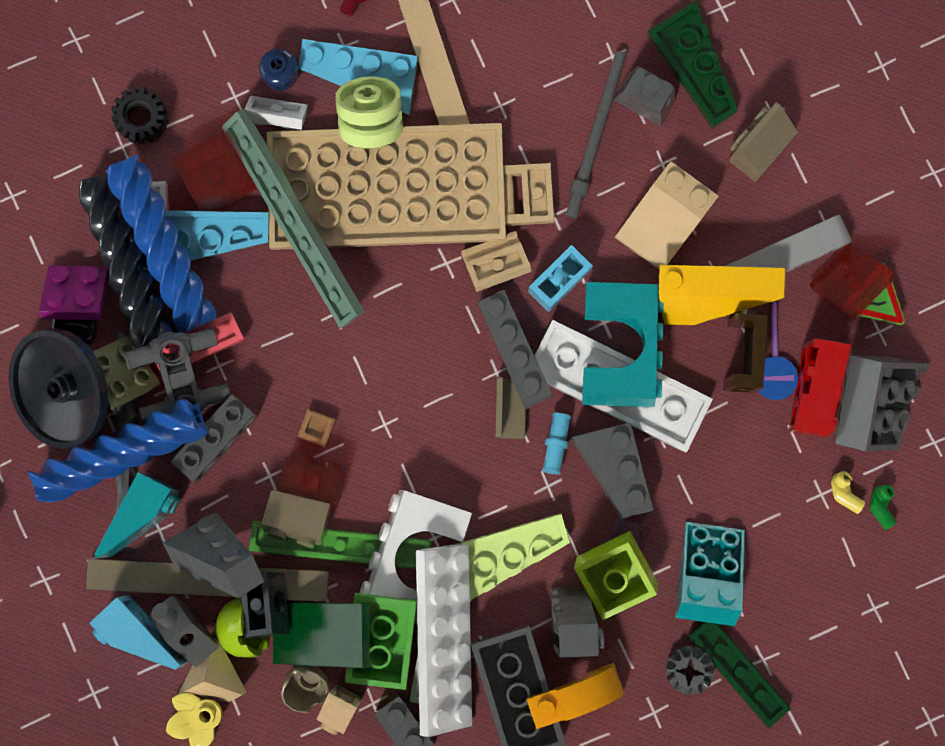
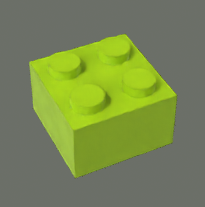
M630 531L576 558L574 569L602 620L657 595L658 581Z

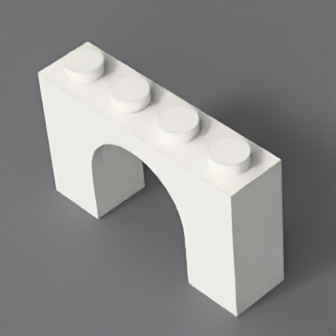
M399 489L398 495L393 494L390 500L388 511L392 513L389 522H384L381 527L378 539L382 543L379 552L374 551L371 557L369 569L372 570L369 582H363L360 593L417 600V590L404 585L396 573L395 555L398 547L408 536L421 531L434 532L463 542L472 513ZM416 602V611H415V619H414V623H416V624H417V602Z

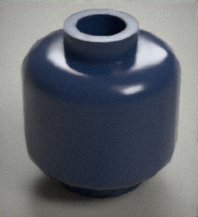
M280 48L272 49L261 58L259 64L260 74L269 88L284 91L291 88L297 82L299 69L294 56L290 52Z

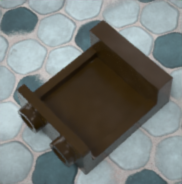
M742 309L741 313H737L728 320L727 327L744 329L742 374H732L725 378L723 391L754 393L763 389L768 316L759 315V310Z

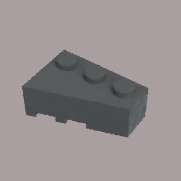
M631 423L570 438V441L583 458L586 466L594 475L620 518L653 511Z
M216 512L203 517L196 524L163 542L177 570L181 572L186 570L192 573L193 577L198 580L203 578L211 582L213 587L239 598L265 582L252 554Z

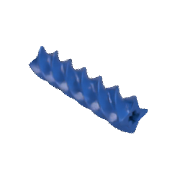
M139 154L109 166L108 170L105 171L108 173L109 188L121 201V212L124 219L134 228L135 243L147 255V266L150 274L160 282L161 298L173 310L175 327L179 332L186 333L216 319V311L212 303L203 297L204 288L202 280L196 273L190 270V255L182 245L177 243L178 230L172 220L164 216V200L157 191L151 188V172L146 165L138 161Z
M181 399L175 403L170 414L160 411L152 412L144 426L133 423L125 424L117 438L101 435L96 439L91 450L74 447L65 461L50 458L45 461L39 473L29 470L27 473L34 485L37 501L57 502L72 496L78 490L89 489L100 483L103 479L116 477L130 467L143 465L152 460L156 455L168 454L176 450L183 443L195 442L207 435L208 429L202 419L199 404L192 405L187 399Z

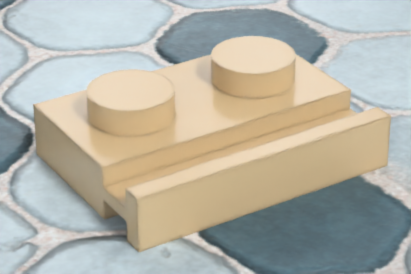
M516 231L506 234V241L484 242L461 251L476 292L532 272Z

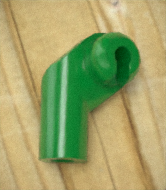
M888 484L877 486L872 493L870 511L884 530H888L897 523L888 510L889 502L895 494L894 489Z

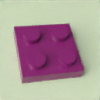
M48 265L39 307L40 318L101 320L109 279L108 268L106 266Z

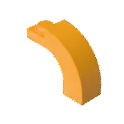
M612 663L588 671L585 676L578 680L528 697L526 700L536 729L563 720L574 719L604 707L622 697L624 690L615 664Z

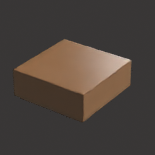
M307 409L297 437L326 447L336 419Z

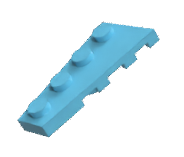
M302 39L298 66L300 70L339 86L360 77L374 76L386 78L399 87L401 111L410 115L418 56Z
M165 211L164 216L168 217L176 225L178 230L177 243L188 251L191 261L269 243V212Z

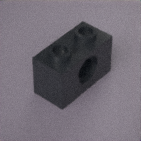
M261 572L265 582L241 596L245 638H264L290 634L284 573Z

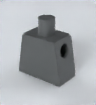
M636 67L627 74L613 100L661 127L675 103V87L647 70Z
M170 596L163 603H159L153 608L150 618L164 640L195 667L219 647L195 610L175 596ZM185 634H193L191 642L186 640L188 637Z

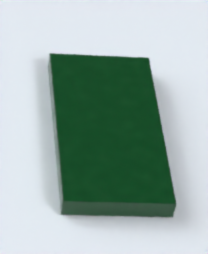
M287 603L290 634L273 636V664L370 667L369 604Z

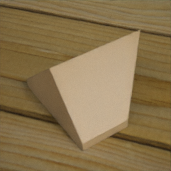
M216 639L215 641L219 647L197 667L192 665L178 694L193 693L200 699L230 702L247 692L219 640Z

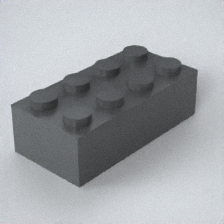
M525 625L471 642L501 746H566L559 722L536 729L526 700L528 697L549 690L530 626Z

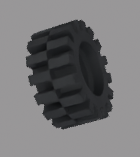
M133 87L130 88L131 92L129 93L124 90L121 92L123 97L121 99L116 97L114 100L116 106L111 108L114 114L111 118L115 128L125 139L127 138L132 143H135V141L139 144H145L144 141L154 142L153 137L157 136L159 138L162 135L160 131L162 129L166 130L167 127L165 121H168V115L166 114L165 105L153 91H147L146 88L140 87V90H137ZM136 106H146L150 110V119L143 126H135L129 121L130 111Z

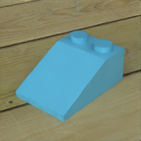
M130 595L117 597L90 622V625L94 628L92 631L93 635L104 645L108 643L114 648L174 670L185 666L189 662L168 645L150 616Z

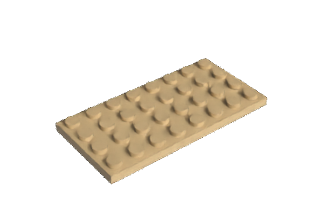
M502 123L403 127V132L397 140L379 148L354 147L343 141L339 135V129L267 132V147L327 248L506 241ZM269 209V248L271 250L293 249Z

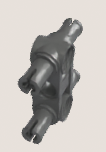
M212 328L188 335L185 332H164L157 338L152 339L149 342L150 345L123 352L128 370L154 362L160 368L167 397H165L164 401L139 407L143 424H145L152 412L160 411L170 414L175 403L181 399L192 400V405L198 403L201 413H204L206 407L223 403L231 396L227 383L203 390L197 388L189 356H191V352L217 346ZM174 343L178 345L174 353L167 354L163 352L167 344Z

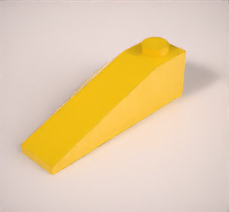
M660 265L659 299L663 303L662 315L664 324L697 325L739 312L742 309H749L785 298L786 268Z

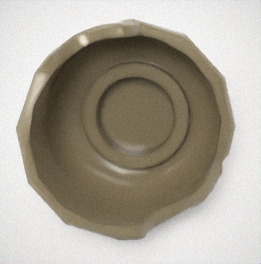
M298 665L291 669L285 677L281 689L283 703L292 711L309 713L314 706L324 703L329 693L330 683L327 675L317 666Z

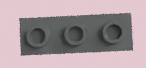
M232 394L205 423L208 434L195 442L187 443L170 462L192 482L199 483L259 416Z

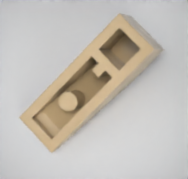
M336 684L329 692L317 717V720L322 722L320 727L334 735H337L338 732L344 734L363 698Z

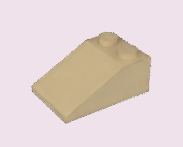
M670 161L615 238L660 271V265H667L718 198V195Z

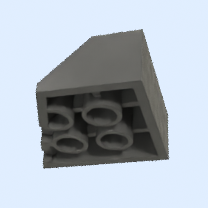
M851 355L846 369L847 380L845 391L841 398L842 408L840 420L836 426L837 437L835 444L865 452L899 450L910 420L909 404L913 398H918L921 389L916 386L921 372L927 373L930 363L884 356Z

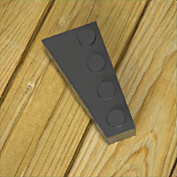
M585 587L551 588L552 642L555 652L559 657L599 656L598 649L604 648L603 629L598 627L590 596Z

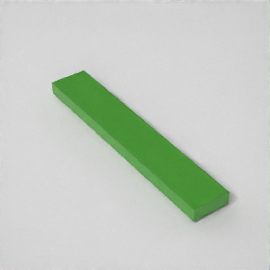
M252 521L249 551L369 564L374 551L379 552L382 541L378 539L379 534L327 529L322 545L314 544V547H307L296 542L297 539L285 537V540L271 538L267 536L268 532H264L261 525L262 522ZM404 539L395 555V567L416 569V550L430 548L431 540Z

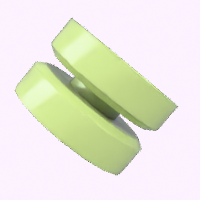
M374 76L360 77L348 81L337 90L336 109L339 135L344 142L354 147L379 148L391 144L400 137L403 132L401 95L399 87L394 82L386 78Z

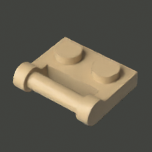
M551 164L503 166L505 227L554 223ZM514 176H521L524 214H515Z

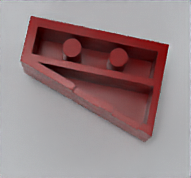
M814 338L802 345L798 369V384L795 389L788 432L825 438L835 431L837 425V415L835 413L842 394V382L851 344Z

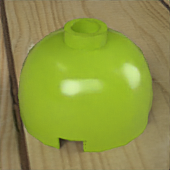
M242 598L233 599L222 607L217 617L214 633L224 650L235 657L250 658L263 655L261 651L268 648L270 637L245 638Z

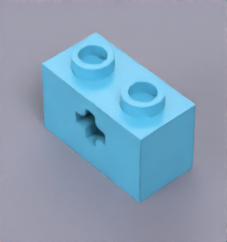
M571 245L529 286L528 293L546 311L550 312L591 271L593 265Z

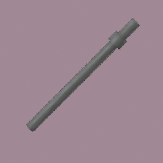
M622 51L615 52L578 176L571 185L570 193L572 195L566 212V216L571 218H577L582 199L587 196L590 185L587 183L627 55Z

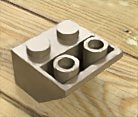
M777 102L771 109L765 106L748 127L752 131L750 132L746 128L730 148L734 153L728 161L754 182L760 178L798 133L782 106Z

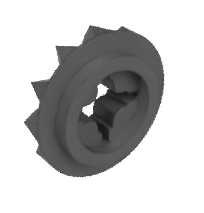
M693 646L679 648L671 654L667 661V680L674 687L675 691L684 693L687 696L701 694L710 687L714 678L712 659L700 648ZM690 659H693L694 669L703 673L694 674L691 682L687 683L686 673L680 670L687 668Z

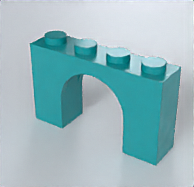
M586 282L585 320L618 321L631 326L642 340L643 352L635 362L626 367H584L582 405L654 407L656 398L662 397V380H657V369H662L663 352L657 351V341H662L663 323H657L658 313H663V302H660L658 284Z

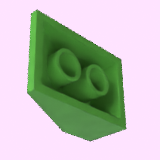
M355 593L354 603L369 604L370 667H347L345 683L406 690L417 600Z

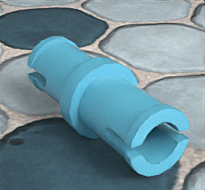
M553 413L549 438L545 439L547 450L542 472L561 475L564 450L568 449L569 445L566 439L571 416L563 413Z

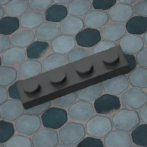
M505 290L477 302L523 406L528 409L553 397Z

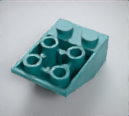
M685 522L676 590L675 618L729 626L736 625L742 612L745 530Z

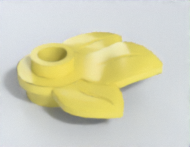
M181 693L173 697L172 703L178 712L168 721L166 732L177 739L188 738L190 746H209L215 737V727L221 722L223 716L219 703L212 699L201 700L193 693ZM202 711L209 712L211 719L204 718Z

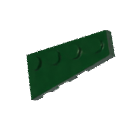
M696 0L649 30L647 35L711 129H714L734 116L738 109L726 77L723 76L719 58L716 50L714 51L707 26L703 23Z

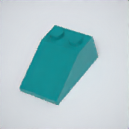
M138 472L94 555L99 558L113 557L167 518L169 513L174 514L181 502V498L178 497L181 490L150 474Z

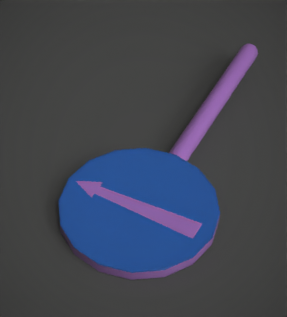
M773 301L771 302L772 357L765 359L764 386L758 392L767 399L777 401L793 394L798 384V374L792 362L778 357L777 303Z

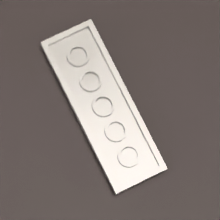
M552 320L535 354L547 384L582 401L584 367L622 368L635 362V360ZM657 372V380H662V397L656 398L654 407L590 405L624 423H631L632 427L686 453L713 399Z
M465 544L416 550L420 735L425 737L472 726L469 547Z

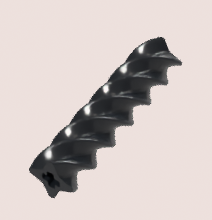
M108 173L80 180V203L84 211L89 215L90 230L94 238L99 242L100 257L104 265L109 269L110 284L119 297L121 314L130 325L129 334L135 348L150 345L149 342L160 334L173 332L171 322L160 315L163 308V299L157 291L150 288L153 276L150 274L147 264L140 261L142 251L135 243L134 235L130 234L131 226L122 215L121 207L119 206L121 201L109 188Z

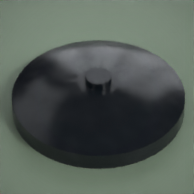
M48 328L33 332L20 341L11 357L8 380L11 399L22 423L38 440L54 448H73L90 441L100 431L108 409L107 383L95 354L79 337L69 331L58 328Z

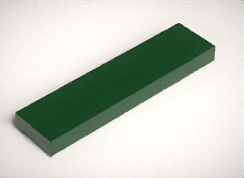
M702 622L688 634L695 645L710 656L714 667L768 729L791 710L790 706L719 624Z

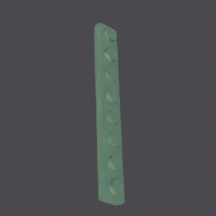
M246 109L237 111L222 126L225 134L339 328L348 326L365 311Z

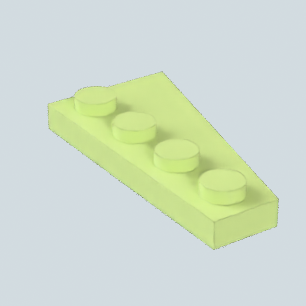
M555 514L457 543L465 544L469 547L470 602L475 597L488 592L509 577L520 573L526 567L535 562L537 563L569 544L562 514Z

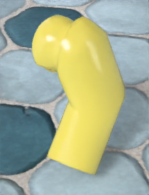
M840 471L833 476L831 481L834 499L841 505L859 514L865 505V501L851 493L850 481H852V476L846 471Z

